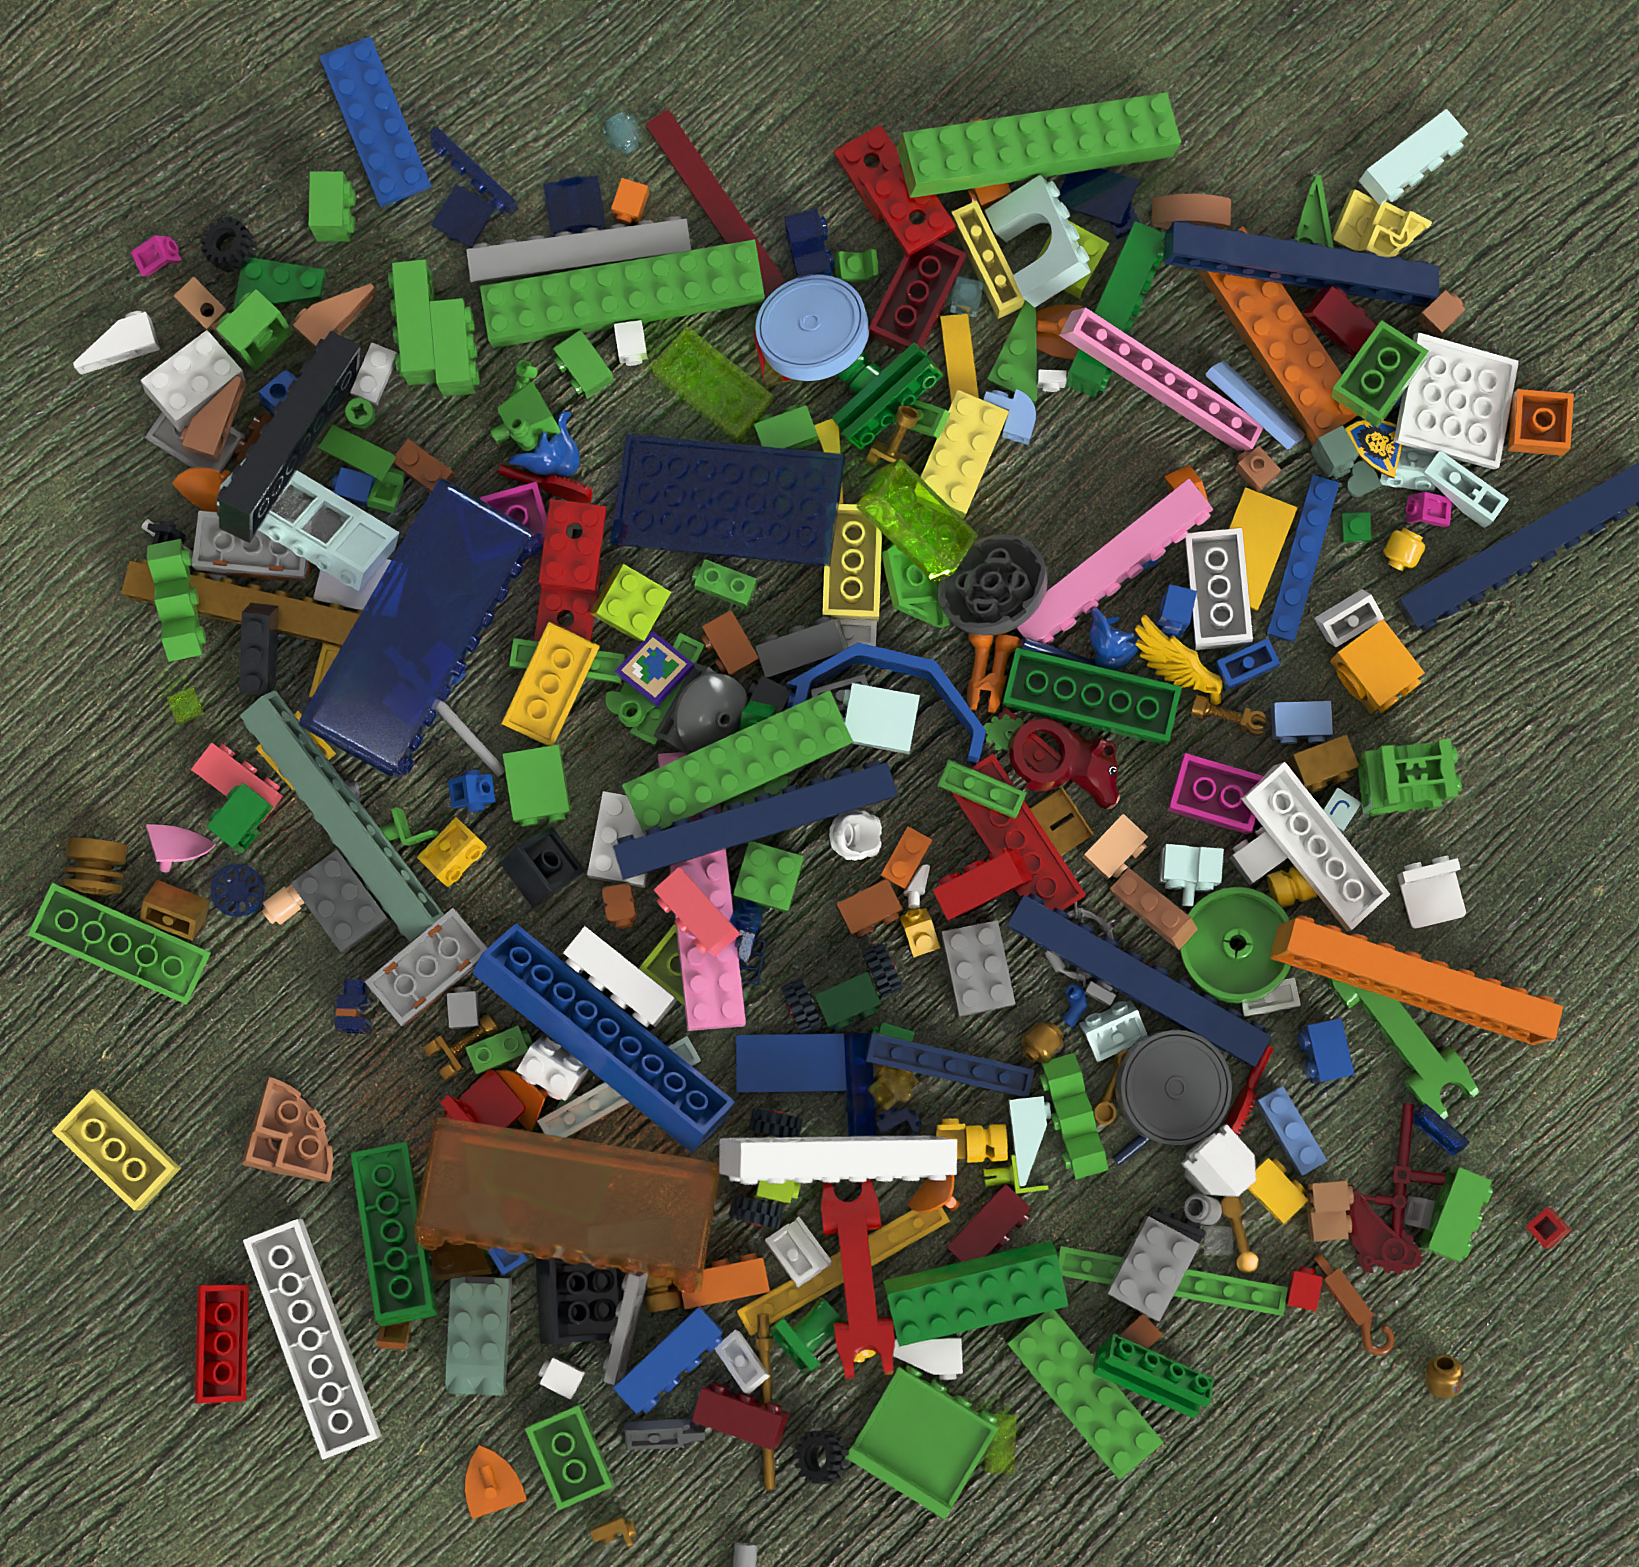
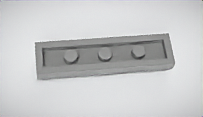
M637 1267L632 1272L627 1273L622 1283V1290L625 1292L623 1300L619 1302L616 1309L618 1322L609 1339V1343L612 1344L611 1352L607 1355L603 1365V1370L606 1371L604 1382L615 1385L625 1377L649 1270L642 1267Z

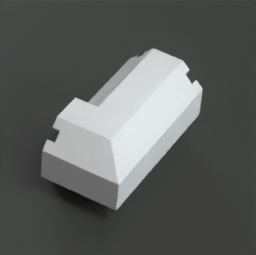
M1223 1125L1220 1128L1223 1134L1220 1132L1217 1135L1213 1133L1211 1136L1199 1140L1186 1152L1185 1160L1181 1163L1185 1168V1178L1199 1194L1239 1196L1256 1181L1255 1155L1228 1125Z

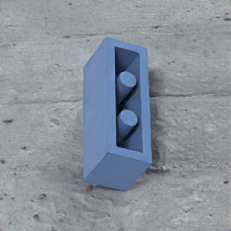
M1283 1086L1277 1087L1255 1100L1256 1106L1298 1176H1303L1327 1162V1159Z

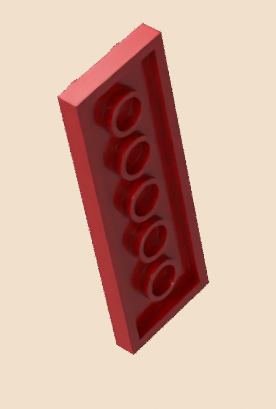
M991 754L970 768L1015 787L994 754ZM950 792L990 854L1009 847L1010 851L1019 849L1033 879L1014 888L1018 897L1022 895L1028 897L1031 893L1045 901L1043 906L1053 911L1056 907L1064 911L1086 896L1025 801H1023L1016 819H1013Z

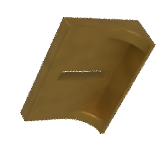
M1063 787L1030 808L1060 856L1094 835ZM1072 813L1074 818L1054 831L1051 830V825Z

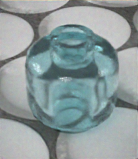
M625 111L605 120L607 125L603 127L602 131L612 151L618 152L622 150L624 155L639 148L637 143L643 139V133L634 115H626Z

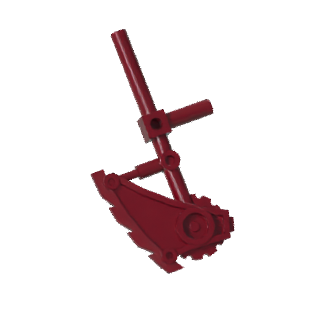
M1403 1103L1398 1159L1397 1166L1394 1165L1392 1181L1395 1183L1394 1196L1376 1194V1196L1362 1195L1359 1191H1354V1186H1352L1354 1203L1350 1204V1213L1346 1212V1215L1351 1216L1352 1232L1354 1234L1350 1233L1352 1245L1360 1253L1356 1255L1364 1272L1374 1273L1371 1266L1377 1264L1378 1267H1383L1386 1273L1393 1271L1395 1274H1401L1402 1270L1408 1271L1409 1269H1415L1416 1266L1420 1267L1423 1257L1420 1256L1422 1251L1418 1249L1417 1244L1413 1243L1415 1239L1411 1234L1407 1235L1406 1231L1403 1230L1404 1209L1407 1204V1184L1418 1182L1445 1185L1446 1174L1414 1171L1409 1167L1414 1104ZM1367 1201H1372L1379 1205L1393 1206L1391 1229L1372 1210Z

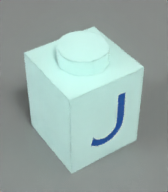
M1337 787L1322 809L1342 833L1361 805V802Z

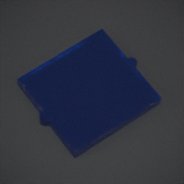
M456 185L434 220L432 227L448 235L450 240L455 239L472 248L496 207L479 198L478 193L472 194Z

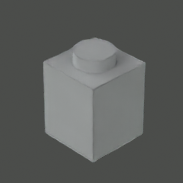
M471 987L454 988V993H447L449 1028L479 1027L478 992L471 991Z

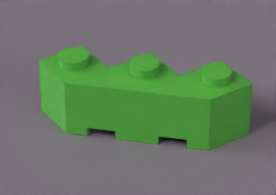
M181 539L148 545L147 563L154 581V602L162 623L161 640L168 661L202 655V644L206 643V634L203 626L200 627L196 604H199V596L196 587L193 588L189 569V566L192 565L189 549H184Z
M1075 1053L1051 1059L1049 1062H1041L1044 1074L1039 1075L1043 1091H1048L1054 1109V1113L1051 1114L1052 1123L1055 1131L1060 1130L1066 1150L1065 1153H1062L1066 1170L1072 1169L1075 1179L1108 1171L1105 1150L1097 1132L1094 1113L1085 1091L1082 1072Z

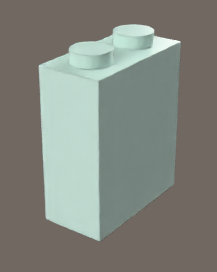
M852 683L851 690L845 689L842 705L848 707L846 718L843 719L854 741L852 744L909 754L920 695Z

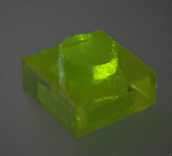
M194 687L167 697L178 725L205 715Z

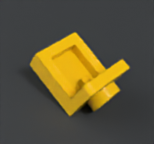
M926 908L912 909L905 915L900 916L913 957L940 949L932 919Z

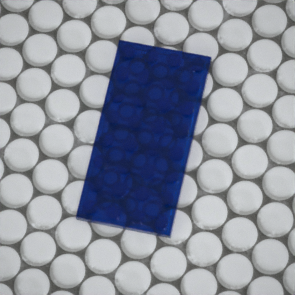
M626 434L610 543L618 546L830 567L845 455Z

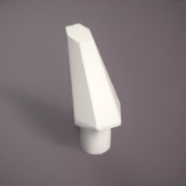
M928 864L918 868L904 891V895L908 897V907L911 909L920 907V896L925 894L930 869Z

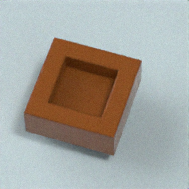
M411 1321L380 1326L377 1337L378 1348L406 1350L412 1328Z

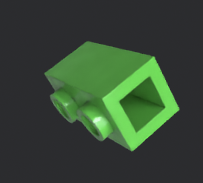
M704 559L702 566H696L692 576V581H695V590L744 609H748L757 586L756 578Z
M516 1026L466 1047V1051L475 1073L480 1075L525 1056L529 1047L533 1045V1041L527 1029L522 1031L520 1026Z

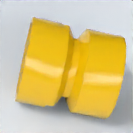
M1295 866L1290 867L1288 873L1281 870L1267 875V883L1272 899L1282 908L1294 905L1296 899L1304 902L1317 897V893Z
M1005 1124L989 1125L987 1129H983L981 1125L965 1126L967 1163L983 1162L986 1157L991 1161L1008 1160Z

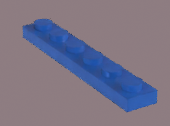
M1312 475L1266 633L1268 636L1291 643L1295 641L1339 482Z

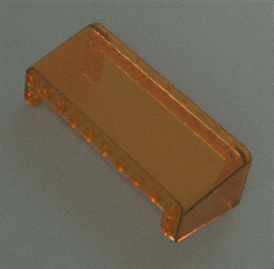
M437 1118L433 1123L415 1219V1242L424 1249L436 1250L437 1247L443 1246L444 1240L447 1239L449 1243L455 1245H463L466 1242L476 1244L477 1247L485 1250H491L493 1247L516 1255L526 1252L532 1253L540 1259L556 1257L562 1258L564 1262L570 1264L586 1262L592 1263V1266L600 1269H607L610 1266L621 1268V1271L630 1274L638 1273V1271L646 1272L650 1276L660 1279L670 1276L673 1277V1283L678 1286V1290L682 1292L693 1293L695 1290L701 1291L718 1198L719 1165L709 1161L450 1118Z

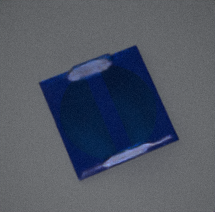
M598 175L578 176L543 184L552 237H555V234L560 232L576 234L582 233L583 230L588 228L606 229Z

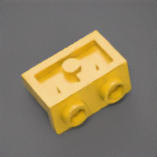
M455 817L417 858L443 884L450 887L473 862L481 857L487 846Z

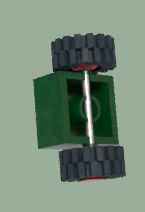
M883 942L862 950L869 970L816 995L812 994L810 997L802 978L781 986L787 1001V1007L792 1018L795 1019L801 1034L822 1025L814 1004L818 1005L827 1028L834 1027L836 1032L852 1024L850 1020L857 1016L864 1020L877 1014V1008L880 1007L881 1002L871 982L872 978L882 998L903 989L896 967Z

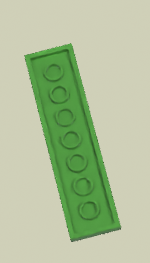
M828 690L629 781L622 786L645 836V830L661 826V829L664 830L672 826L674 821L697 815L854 743L831 691Z

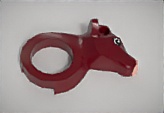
M1045 718L1026 722L1018 727L1009 739L1007 748H1009L1010 763L1017 775L1027 782L1025 788L1034 791H1048L1071 780L1088 792L1095 799L1097 805L1103 809L1114 808L1120 800L1116 784L1118 765L1115 757L1116 745L1111 741L1102 738L1087 740L1065 726ZM1041 731L1048 733L1056 739L1060 746V763L1051 773L1042 774L1035 772L1028 767L1023 759V743L1032 732Z

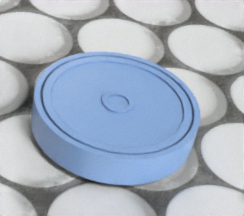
M827 275L803 276L778 287L761 306L755 326L756 337L767 363L779 374L800 381L821 380L842 372L859 357L869 336V320L858 292L845 281Z

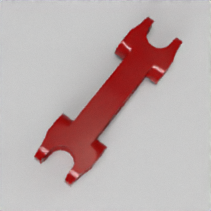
M866 1178V1181L862 1182V1192L852 1202L839 1200L835 1196L833 1182H823L821 1213L824 1235L839 1234L848 1322L834 1323L837 1353L843 1365L845 1378L854 1379V1359L857 1354L864 1350H873L878 1353L883 1363L885 1375L893 1374V1355L895 1350L892 1317L877 1318L867 1230L881 1229L878 1198L874 1192L872 1181Z

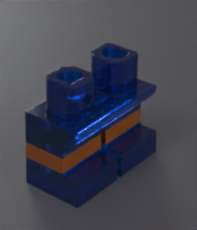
M345 979L344 994H337L335 1029L341 1033L371 1034L372 1023L363 1018L364 1008H368L373 1000L366 996L367 984L363 983V980Z

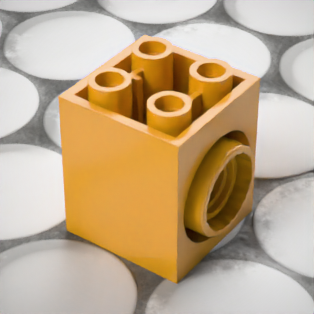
M1384 619L1340 650L1330 660L1342 684L1353 697L1360 700L1370 714L1376 710L1380 714L1399 700L1396 696L1400 693L1404 697L1421 684L1418 678L1425 673Z

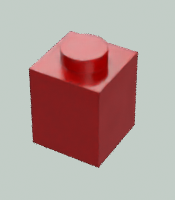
M1546 1207L1525 1226L1546 1249H1551L1572 1230L1558 1213L1549 1207Z
M1299 1266L1298 1272L1291 1270L1285 1305L1316 1311L1323 1277L1315 1276L1316 1270Z

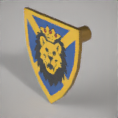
M1363 420L1346 427L1345 430L1357 449L1359 457L1378 472L1395 478L1402 444L1394 442L1397 425L1383 420L1377 428L1368 421Z

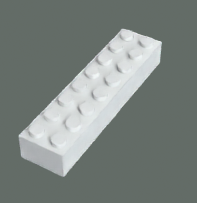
M933 1135L720 1138L719 1174L727 1175L730 1181H740L742 1184H757L758 1180L768 1181V1183H785V1180H795L798 1183H812L813 1179L822 1180V1182H840V1179H849L852 1182H865L866 1178L876 1179V1181H893V1178L918 1181L920 1177L928 1178L929 1180H946V1175H956L957 1140Z
M296 1219L243 1240L322 1460L381 1437L382 1435L303 1219Z

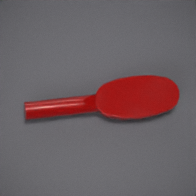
M501 464L499 467L498 475L526 484L537 482L538 487L557 497L577 503H591L593 495L591 487L588 488V485H585L584 488L583 483L579 486V481L575 484L574 479L571 482L570 478L566 481V477L561 479V476H559L557 479V475H554V478H552V474L542 478Z
M1269 1045L1264 1050L1256 1067H1252L1245 1086L1236 1097L1224 1125H1228L1237 1136H1239L1238 1133L1241 1134V1131L1238 1129H1244L1241 1125H1246L1243 1121H1248V1118L1245 1116H1250V1114L1247 1112H1252L1250 1108H1253L1254 1105L1251 1103H1255L1252 1099H1257V1093L1254 1092V1088L1258 1084L1273 1051V1048Z

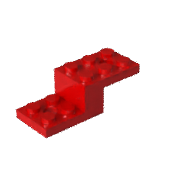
M881 124L834 151V157L875 221L879 222L884 219L907 257L955 230L956 225L936 194L914 198L909 197L898 150ZM869 156L876 157L879 165L875 168H869L864 164L865 158ZM913 213H920L924 216L925 221L922 224L916 225L910 221L909 217Z
M550 499L538 582L541 585V594L534 641H540L548 622L592 641L595 617L589 613L598 598L602 569L599 561L607 511L606 506ZM572 524H579L583 529L582 535L577 539H571L567 535V529ZM564 611L571 612L574 616L573 623L569 626H561L558 622L560 613Z

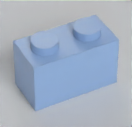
M1331 701L1274 703L1271 706L1272 740H1280V744H1296L1297 739H1308L1310 744L1325 743V738L1333 735Z

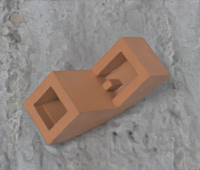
M1173 194L1155 197L1152 199V225L1168 230L1173 222L1188 221L1192 225H1213L1218 227V229L1231 226V199L1207 194Z

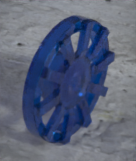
M229 865L220 870L212 881V901L222 913L228 916L244 917L250 915L259 908L264 899V882L259 873L247 865ZM234 869L235 879L232 880L226 872ZM239 869L247 870L242 880L239 879ZM252 873L257 881L247 884L246 881ZM222 876L227 880L228 885L218 883ZM259 885V894L250 892L251 887ZM216 888L226 889V892L216 895ZM249 896L258 898L253 906L247 900ZM228 897L229 899L222 907L218 900ZM234 901L235 912H230L227 909ZM240 902L245 903L248 907L247 911L240 912Z

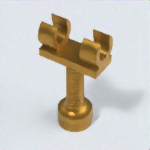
M900 406L895 415V421L898 424L889 444L886 445L876 440L869 451L865 463L875 467L881 457L894 464L890 476L899 480L911 457L899 452L898 449L907 429L915 427L919 419L918 411L910 406Z
M1197 694L1191 716L1203 719L1205 715H1212L1213 717L1239 723L1242 732L1247 733V730H1249L1254 736L1264 734L1263 731H1260L1263 729V726L1253 724L1261 722L1267 725L1266 716L1261 711L1251 712V709L1245 708L1244 714L1236 711L1233 712L1225 708L1222 709L1219 706H1211L1208 697Z
M490 1013L479 1019V1028L477 1027L472 1033L470 1032L460 1041L458 1040L453 1046H449L445 1038L440 1035L422 1048L428 1057L433 1056L443 1048L451 1060L450 1064L439 1071L444 1080H448L464 1069V1066L457 1057L458 1053L463 1052L466 1047L474 1044L481 1037L486 1035L492 1037L501 1032L500 1027Z

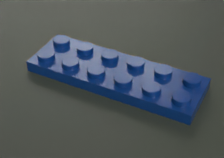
M371 36L319 56L380 207L432 188Z

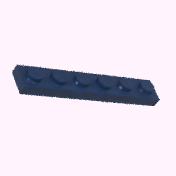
M874 1033L869 1034L864 1057L866 1062L1029 1098L1035 1071L1029 1068Z

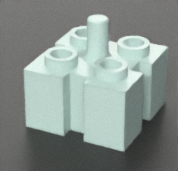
M1166 844L1160 851L1158 883L1165 884V889L1182 890L1183 887L1182 905L1193 906L1195 891L1210 892V890L1221 884L1224 849Z

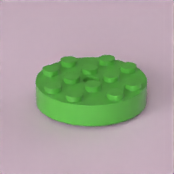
M1231 887L1207 895L1191 909L1188 916L1191 917L1198 930L1182 946L1180 956L1188 977L1202 992L1227 1003H1248L1269 995L1284 981L1291 965L1270 959V954L1278 926L1289 921V918L1282 907L1272 898L1253 889ZM1234 939H1239L1245 944V948L1238 951L1237 954L1229 945Z

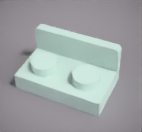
M1402 445L1395 478L1381 473L1379 480L1382 485L1434 492L1436 486L1423 473L1436 454Z
M1130 1000L1117 1002L1112 1005L1111 1009L1102 1013L1091 1014L1079 1023L1097 1062L1130 1048L1139 1039L1147 1035L1139 1012Z

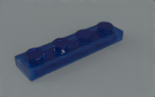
M437 126L429 133L432 141L431 148L440 157L446 155L452 161L450 165L459 175L463 176L466 174L472 180L470 184L478 193L482 195L485 192L491 197L490 203L500 213L505 211L510 216L518 210L516 200Z

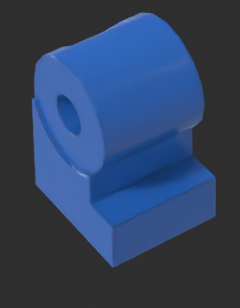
M289 370L283 371L259 391V402L273 414L278 402H284L288 396L287 391L292 381H298V379Z

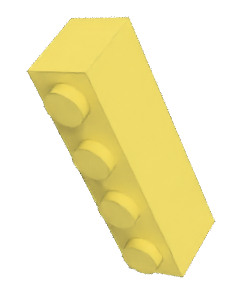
M974 201L953 211L951 219L956 225L955 232L965 253H967V257L997 318L999 319L1023 308L1025 299L1019 291L1013 273L978 202Z

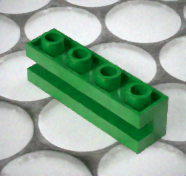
M913 343L841 408L832 419L836 425L844 430L842 433L861 450L871 443L884 428L894 422L895 415L900 406L913 405L916 399L927 389L935 385L936 381L943 376V373L930 356L916 343Z
M1114 1333L1096 1350L1093 1374L1191 1418L1199 1414L1200 1406L1206 1407L1211 1403L1214 1379Z

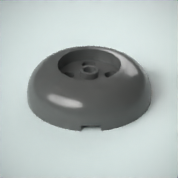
M993 535L973 542V547L961 555L957 553L943 570L938 584L939 604L947 618L958 628L975 635H999L1025 623L1041 605L1048 586L1046 563L1040 552L1030 541L1015 535Z

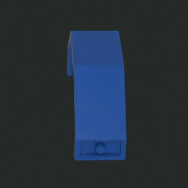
M857 642L786 683L787 688L792 690L787 704V709L807 701L810 690L814 686L855 664H865L924 678L931 683L970 734L971 744L966 763L976 765L980 759L986 730L935 660Z

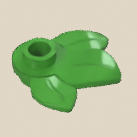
M626 682L621 692L610 691L606 693L608 709L617 714L620 721L628 727H635L641 724L647 712L655 707ZM633 711H637L634 716L629 717Z

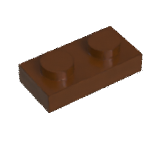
M262 413L260 417L257 415L253 417L247 427V430L250 431L245 441L240 439L232 451L236 455L232 460L233 462L240 465L244 461L249 446L252 443H257L260 438L261 428L265 422L270 423L273 417L267 413Z

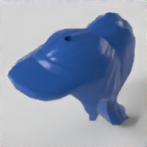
M563 411L554 417L562 431L561 433L547 439V433L542 432L535 449L527 453L516 454L510 457L508 462L513 465L523 466L525 469L539 475L556 473L560 476H570L575 473L579 467L580 456L577 445L569 435L566 427L571 413Z
M1093 607L1091 609L1092 624L1089 637L1095 651L1096 666L1114 671L1120 670L1130 663L1140 649L1135 645L1138 639L1143 640L1140 637L1132 639L1134 636L1133 632H1122L1110 626L1111 623L1117 622L1119 617L1105 618L1096 607Z

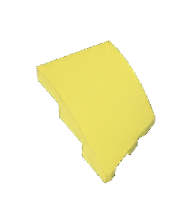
M1353 189L1350 190L1335 225L1332 240L1333 243L1354 252H1373L1377 256L1389 258L1396 256L1402 248L1408 246L1417 235L1430 227L1432 222L1412 211L1405 212L1388 202H1384L1380 206L1375 199Z

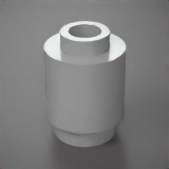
M1193 1194L1184 1205L1185 1214L1188 1219L1204 1225L1215 1224L1222 1214L1220 1202L1214 1197L1203 1194Z

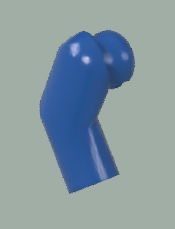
M1070 984L1066 988L1065 993L1070 1008L1061 1019L1072 1028L1088 1007L1085 991L1077 984Z

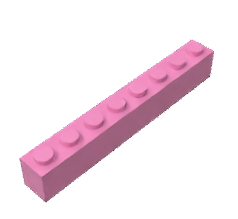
M1089 309L1074 310L1069 315L1059 336L1236 451L1253 449L1263 427L1248 413Z
M1188 479L1050 588L1033 616L1017 627L1023 637L1050 645L1054 641L1053 636L1061 630L1064 632L1074 626L1077 622L1075 619L1083 612L1085 614L1090 613L1093 607L1099 605L1097 601L1105 595L1111 596L1121 588L1120 583L1126 578L1132 579L1141 573L1144 569L1142 566L1150 559L1155 561L1166 552L1164 548L1172 542L1178 543L1188 535L1187 530L1193 525L1199 526L1208 520L1213 508L1192 481Z

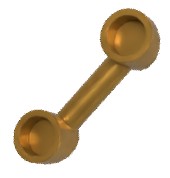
M1129 1049L1122 1050L1115 1055L1113 1060L1115 1070L1101 1101H1096L1092 1106L1097 1123L1107 1125L1116 1118V1108L1112 1104L1116 1095V1074L1122 1058Z
M1224 1196L1220 1200L1222 1215L1230 1220L1239 1251L1235 1257V1267L1241 1273H1253L1258 1268L1259 1259L1249 1248L1240 1216L1243 1212V1203L1237 1196Z

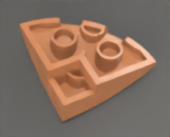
M268 1077L251 1127L241 1165L292 1177L330 1182L333 1169L332 1146L328 1144L325 1133L326 1126L316 1108H311L301 1098V1093L290 1085Z

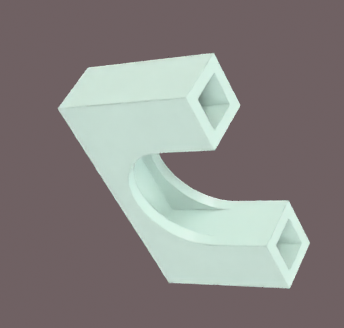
M1041 175L985 210L993 231L1005 242H1008L1036 224L1048 223L1051 225L1052 238L1046 252L1038 260L1013 275L1022 297L1033 307L1040 305L1091 273L1087 261L1090 260L1085 249L1079 246L1077 242L1080 238L1075 227L1069 224L1067 220L1070 214L1065 205L1058 200L1060 192L1053 181L1048 182Z

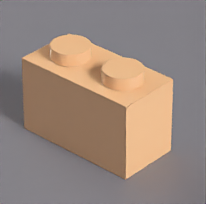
M1122 814L1082 858L1106 880L1111 876L1117 879L1128 867L1124 862L1131 855L1136 859L1147 847L1143 842L1148 836Z

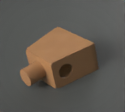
M193 276L174 295L177 304L205 331L208 330L211 333L214 330L221 337L216 328L219 326L220 319L228 312ZM212 310L214 313L212 316L206 317L204 312Z

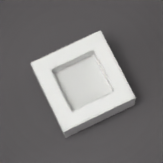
M1038 370L1037 387H1043V390L1047 392H1056L1060 388H1065L1067 370Z

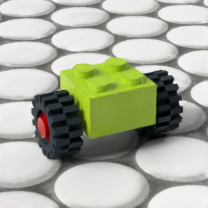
M753 1107L748 1130L770 1135L767 1138L799 1137L803 1118L787 1115V1113L779 1111H769ZM785 1180V1183L759 1181L757 1195L753 1197L756 1200L733 1195L728 1218L744 1221L747 1224L779 1229L784 1206L762 1200L768 1198L791 1203L792 1198L798 1199L801 1183L795 1182V1180Z

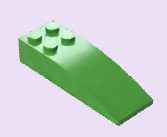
M55 883L51 884L28 933V936L186 1005L211 952Z

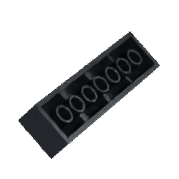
M332 331L329 332L325 340H319L314 351L315 355L311 360L307 359L301 369L300 378L298 381H292L287 391L288 396L284 402H278L271 422H265L261 428L259 440L256 444L252 443L249 446L245 455V461L242 465L238 464L235 467L231 476L232 481L228 487L223 486L217 496V502H219V509L217 511L219 529L248 543L252 541L350 390L359 373L360 345Z

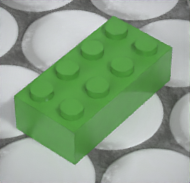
M426 260L392 263L393 272H388V281L395 299L390 300L392 316H395L397 326L393 327V338L400 351L399 354H395L396 369L400 372V377L405 378L408 385L436 383L429 302L434 301L432 273Z

